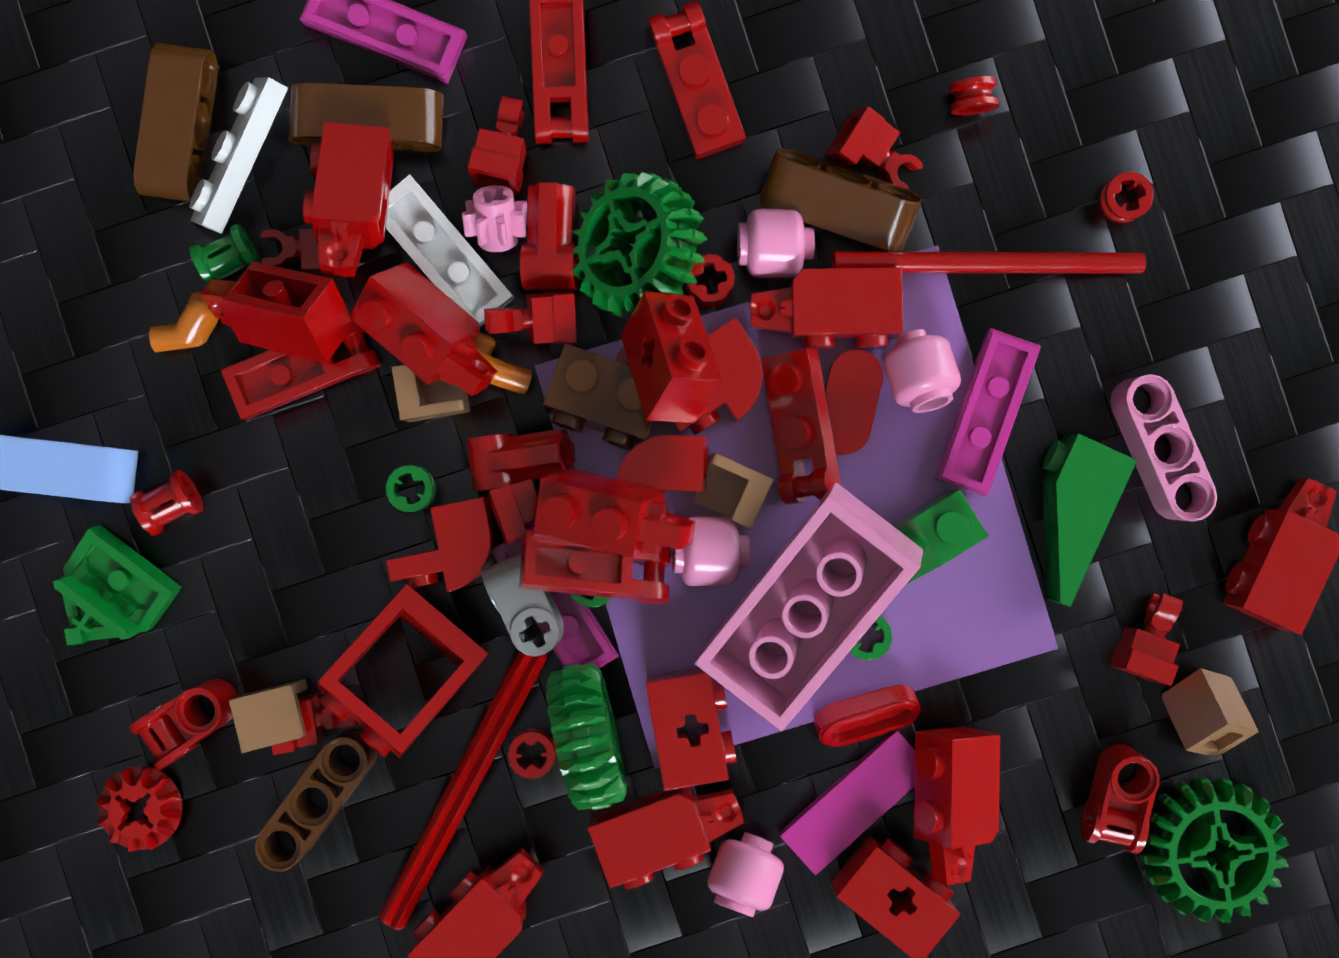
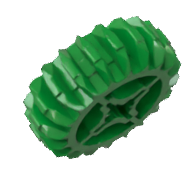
M641 172L640 175L623 173L620 181L616 179L605 181L604 193H590L593 206L590 210H578L584 221L581 228L572 230V233L578 238V246L574 248V259L579 260L573 272L579 280H583L580 291L585 293L586 296L593 298L592 304L597 305L602 310L613 312L615 316L628 318L631 317L645 291L684 295L682 285L684 283L691 284L697 282L691 270L694 264L705 262L701 254L696 253L697 246L708 240L703 235V232L696 230L704 218L698 211L692 209L695 200L689 194L683 192L677 183L667 178L662 179L660 176L650 172ZM653 207L658 217L649 221L643 218L641 210ZM624 270L625 273L631 275L633 283L625 286L618 273Z
M576 663L563 666L562 670L550 673L546 684V698L549 708L551 732L564 786L567 788L568 797L571 799L572 804L578 810H599L611 807V804L624 800L627 792V783L620 740L605 679L602 676L601 670L593 663L584 665Z
M1203 776L1195 777L1193 790L1183 782L1175 783L1176 799H1172L1166 794L1158 795L1160 804L1165 808L1160 814L1155 811L1151 812L1150 821L1155 825L1153 830L1149 829L1146 841L1151 846L1143 849L1139 853V857L1145 864L1151 865L1144 874L1152 885H1159L1156 891L1162 900L1166 903L1173 902V907L1179 913L1189 915L1193 912V915L1200 921L1208 923L1213 914L1221 922L1230 923L1233 909L1242 916L1251 917L1249 902L1253 899L1262 905H1269L1267 896L1263 893L1267 885L1275 888L1282 887L1280 880L1273 876L1274 870L1289 867L1287 860L1276 854V852L1290 844L1287 842L1286 837L1275 833L1283 823L1278 816L1268 813L1271 806L1266 799L1260 796L1253 797V790L1242 783L1236 784L1233 787L1232 781L1229 779L1217 777L1212 784L1209 779ZM1219 810L1235 811L1245 827L1246 834L1238 835L1232 830L1228 831L1227 824L1220 819ZM1192 822L1189 832L1182 836L1187 826ZM1187 863L1192 868L1199 867V873L1206 879V886H1195L1186 883L1180 873L1178 864Z

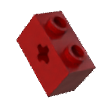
M645 291L620 335L647 421L696 423L723 380L694 296Z
M699 667L647 676L646 688L664 791L729 780L726 764L735 763L737 760L731 730L721 732L717 711L727 709L724 686L715 679H711V676ZM690 714L696 715L698 723H707L699 727V736L689 737L687 729H678L685 725V716Z
M869 834L831 881L836 897L911 958H926L961 915L950 899L954 891L948 885L932 880V872L929 871L925 877H922L911 868L909 864L913 858L893 840L888 838L882 844ZM894 888L899 892L906 890L907 895L902 900L897 896L890 899L888 893Z

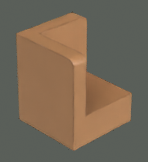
M405 365L392 367L400 420L414 422L471 412L468 393L457 385H450L441 379L427 385Z
M713 453L708 465L707 489L702 492L697 491L694 496V502L718 514L731 517L732 521L751 529L774 479L717 453Z
M1200 668L1162 694V701L1186 751L1218 757L1259 732L1234 681L1229 676Z
M306 679L246 693L229 700L242 753L300 739L305 736L306 728L297 693L308 689Z

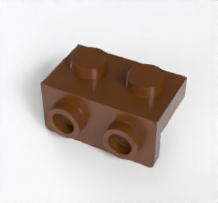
M565 343L543 403L545 411L553 415L551 422L577 433H582L584 426L604 432L602 438L604 442L626 450H632L634 444H640L647 440L654 421H647L630 366Z

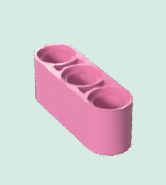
M1152 374L1123 380L1116 385L1111 394V408L1133 459L1137 460L1136 468L1153 507L1158 514L1166 519L1193 522L1203 520L1216 507V488L1173 388L1167 380ZM1139 386L1149 393L1151 400L1150 407L1144 414L1138 411L1133 403L1134 392ZM1160 435L1165 436L1171 445L1170 456L1165 462L1160 461L1154 451L1155 441ZM1183 483L1189 487L1192 494L1191 503L1185 510H1181L1178 507L1175 499L1176 491Z

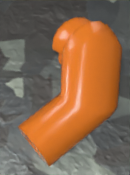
M202 291L195 292L189 296L188 304L185 306L177 323L150 327L149 340L154 352L194 348L206 343L219 318L214 317L208 310L207 302L203 301L200 295Z
M479 333L474 341L477 346L476 350L498 371L490 384L524 395L531 382L532 370L492 357V351L496 346L495 339Z

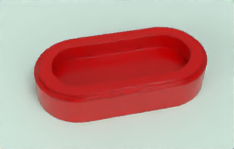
M860 349L849 350L838 356L829 368L825 384L835 453L837 455L855 453L867 443L883 383V369L878 359L873 354Z
M892 685L824 707L816 714L814 725L823 744L832 747L846 746L910 725L919 716L921 707L913 688L907 685Z

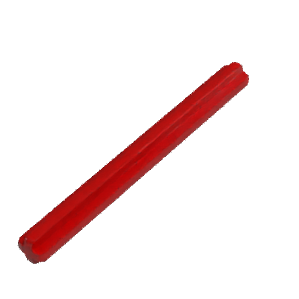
M520 651L518 652L379 913V919L385 925L401 930L408 922L547 660V654L535 657L525 655Z

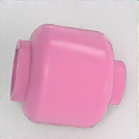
M756 209L748 215L746 223H738V265H746L749 275L753 278H794L801 272L804 260H812L814 258V228L804 227L800 213L795 210Z
M924 329L912 330L898 336L895 339L896 346L883 359V366L897 404L911 407L914 413H924L939 409L952 402L954 399L952 393L960 386L961 376L949 341L939 335H927Z
M731 517L687 518L696 521L693 543L686 545L682 549L671 548L672 572L680 573L682 580L688 586H727L733 584L737 580L740 567H748L750 564L749 536L739 535L738 527L735 521L731 520Z
M744 832L741 842L732 839L723 841L719 846L707 881L710 890L716 894L714 902L752 918L756 910L765 911L769 909L773 903L784 871L783 862L771 854L774 844Z

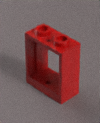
M406 584L318 681V689L324 693L319 702L340 721L344 722L348 716H351L366 730L360 737L378 754L385 758L391 751L400 758L479 667L488 653ZM398 617L403 619L458 667L401 734L340 683Z

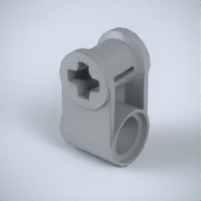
M520 552L483 569L481 575L488 595L500 613L513 644L525 655L536 657L546 654L558 645L563 637L564 623L550 591L519 588ZM530 616H534L538 623L547 621L550 625L551 630L544 635L545 643H542L538 636L529 638L526 634V629L532 625Z

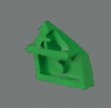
M100 524L87 530L63 567L64 576L53 581L54 589L63 596L69 627L64 629L67 646L83 644L91 640L118 637L120 640L129 639L138 633L147 632L155 626L182 588L177 582Z

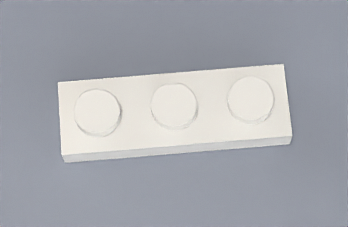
M269 77L255 78L252 84L246 82L243 85L233 107V110L239 114L231 132L223 131L214 146L211 158L217 163L208 181L202 179L198 183L191 197L189 207L195 211L190 221L222 234L288 88Z
M410 174L390 191L386 229L430 281L478 321L479 328L485 324L484 309L504 308L514 299V296Z

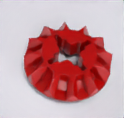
M135 766L120 771L104 783L105 787L95 802L99 806V819L96 825L102 826L109 835V843H118L127 847L128 852L145 849L152 850L168 840L176 831L182 816V799L177 786L165 773L157 771L152 767ZM150 794L151 797L146 801L147 805L144 808L145 815L149 817L148 820L141 817L128 824L126 822L129 818L127 815L132 808L127 803V799L135 802Z

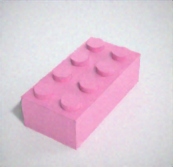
M835 482L709 639L695 665L782 732L919 570L923 549Z

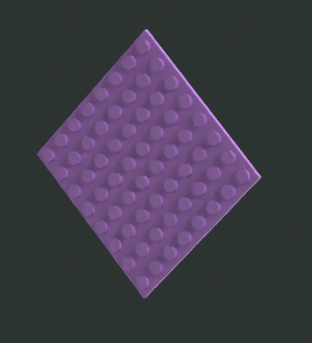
M936 245V246H933V247H930V248H926V249H923V250H920V251H916V252H940V251H939L938 245ZM902 273V334L916 329H924L927 335H939L949 341L961 376V384L952 393L954 399L949 404L924 413H914L911 407L897 404L883 366L884 357L896 346V338H888L889 346L883 348H856V339H835L834 348L818 349L824 388L832 362L842 353L849 350L860 349L873 354L883 369V383L867 443L855 453L847 455L836 454L841 486L890 524L947 489H960L989 537L942 566L906 584L880 615L891 627L893 637L891 646L885 655L876 660L866 661L857 658L849 652L784 730L814 722L816 714L832 703L884 687L907 685L913 688L914 691H918L1058 649L1002 458L988 497L934 479L974 368L946 273ZM750 301L701 316L707 336L736 317L757 349L760 360L761 358L804 349L802 348V340H789V333L751 328ZM621 339L586 351L616 361V356L624 345ZM560 358L534 365L544 399ZM764 372L757 400L741 419L735 422L723 405L717 409L721 419L695 435L709 436L708 465L713 453H717L774 479L752 528L750 529L735 522L739 535L749 536V566L740 567L737 580L731 585L688 586L682 580L680 573L672 572L670 562V566L665 567L664 583L670 585L668 603L645 604L637 600L611 598L605 603L655 769L660 768L646 688V677L698 667L695 665V662L706 643L821 501L815 496H808L803 503L787 505L780 498L778 480L781 472ZM549 414L550 419L552 421L553 415ZM654 421L648 439L662 435L694 434L690 428L679 433L673 422ZM552 423L553 430H567ZM586 426L583 427L582 433L567 430L575 450L576 461L573 469L616 479L622 461L631 450L622 449L602 440L604 432ZM812 458L803 459L805 474L810 475L813 471ZM665 490L664 502L667 503L666 513L686 519L690 517L723 516L696 504L694 496L697 491ZM633 563L632 579L643 580L644 566ZM871 625L859 640L862 643L859 648L869 649L872 640H880V629L876 631ZM724 687L727 709L717 711L721 732L731 730L734 745L780 732L779 729ZM690 714L685 716V725L678 729H687L689 737L699 736V727L707 723H698L696 715Z

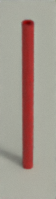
M834 251L831 258V268L902 267V273L1142 274L1146 268V256L1142 252Z

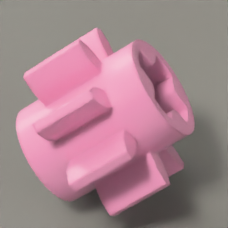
M491 185L480 188L473 194V200L465 202L466 211L462 213L465 237L477 236L478 245L482 249L489 252L507 251L517 245L518 237H526L525 226L528 223L527 201L514 202L513 191L508 187Z

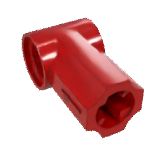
M538 183L534 186H528L527 243H523L520 253V276L524 290H578L580 280L573 272V269L579 263V260L574 259V248L578 244L575 243V235L572 233V230H575L576 190L573 186L559 183Z
M548 430L514 436V433L466 439L473 492L497 489L508 484L513 485L528 479L536 480L573 469L576 461L574 444L570 440L567 430Z

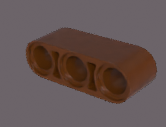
M158 42L153 46L148 63L134 162V185L139 195L190 202L195 188L203 179L218 75L217 59L212 50Z
M325 83L293 84L290 93L288 139L294 144L312 147L313 143H321L324 122L388 127L391 132L393 151H439L442 148L444 95L435 90L416 87Z
M778 148L775 151L759 198V202L768 209L795 210L800 213L805 223L893 252H900L904 249L923 201L916 193L898 185L785 148Z
M353 728L345 730L327 743L261 830L255 841V854L258 861L265 868L271 871L283 872L296 865L312 849L373 767L377 759V752L360 737L364 730ZM340 745H349L355 748L360 757L359 767L349 768L340 761L338 756ZM308 788H317L323 791L328 800L327 809H317L309 803L307 798ZM276 831L290 833L295 840L296 851L282 849L277 843Z

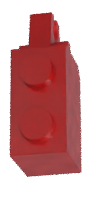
M324 122L321 143L312 144L310 170L311 175L316 176L314 190L305 191L303 217L305 223H310L313 226L318 244L319 266L321 273L324 275L355 277L363 249H373L384 241L394 165L391 132L388 127Z
M252 262L237 282L212 279L200 294L203 301L207 302L208 310L214 317L220 318L223 324L232 328L240 343L328 363L355 325L332 278Z
M408 262L369 277L350 314L352 320L427 385L441 379L450 385H457L470 396L478 394L490 385L498 371L476 350L477 346L474 341L480 333L477 320Z
M902 267L803 269L792 281L789 288L751 294L749 306L750 326L753 329L789 333V340H802V348L804 349L834 348L835 339H856V348L888 347V338H896L903 333Z
M570 469L540 478L534 532L634 558L644 553H660L661 546L682 549L686 545H691L693 543L696 521L666 513L667 503L664 502L665 494L658 489Z
M1299 478L1278 510L1266 509L1264 515L1259 516L1249 530L1247 541L1250 545L1242 563L1236 564L1227 577L1225 589L1228 593L1223 604L1279 630L1302 635L1339 556L1338 533L1326 528L1337 491L1318 481L1309 478Z
M967 727L916 731L914 838L929 842L932 880L946 885L971 881L976 845L991 843L999 832L1000 734Z
M685 787L667 791L661 789L591 815L588 831L610 889L624 884L625 889H632L651 881L655 877L654 872L672 865L675 870H684L700 863L704 859L703 854L711 851L710 842L743 824L744 820L738 800L732 789L694 797L692 789Z
M521 848L495 869L488 865L478 876L469 871L449 893V896L454 901L441 914L435 909L431 910L412 931V934L417 939L408 957L496 958L521 932L523 920L526 918L525 899L543 875L544 868L526 850Z

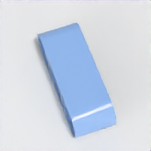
M0 435V490L130 503V496L134 493L139 451Z

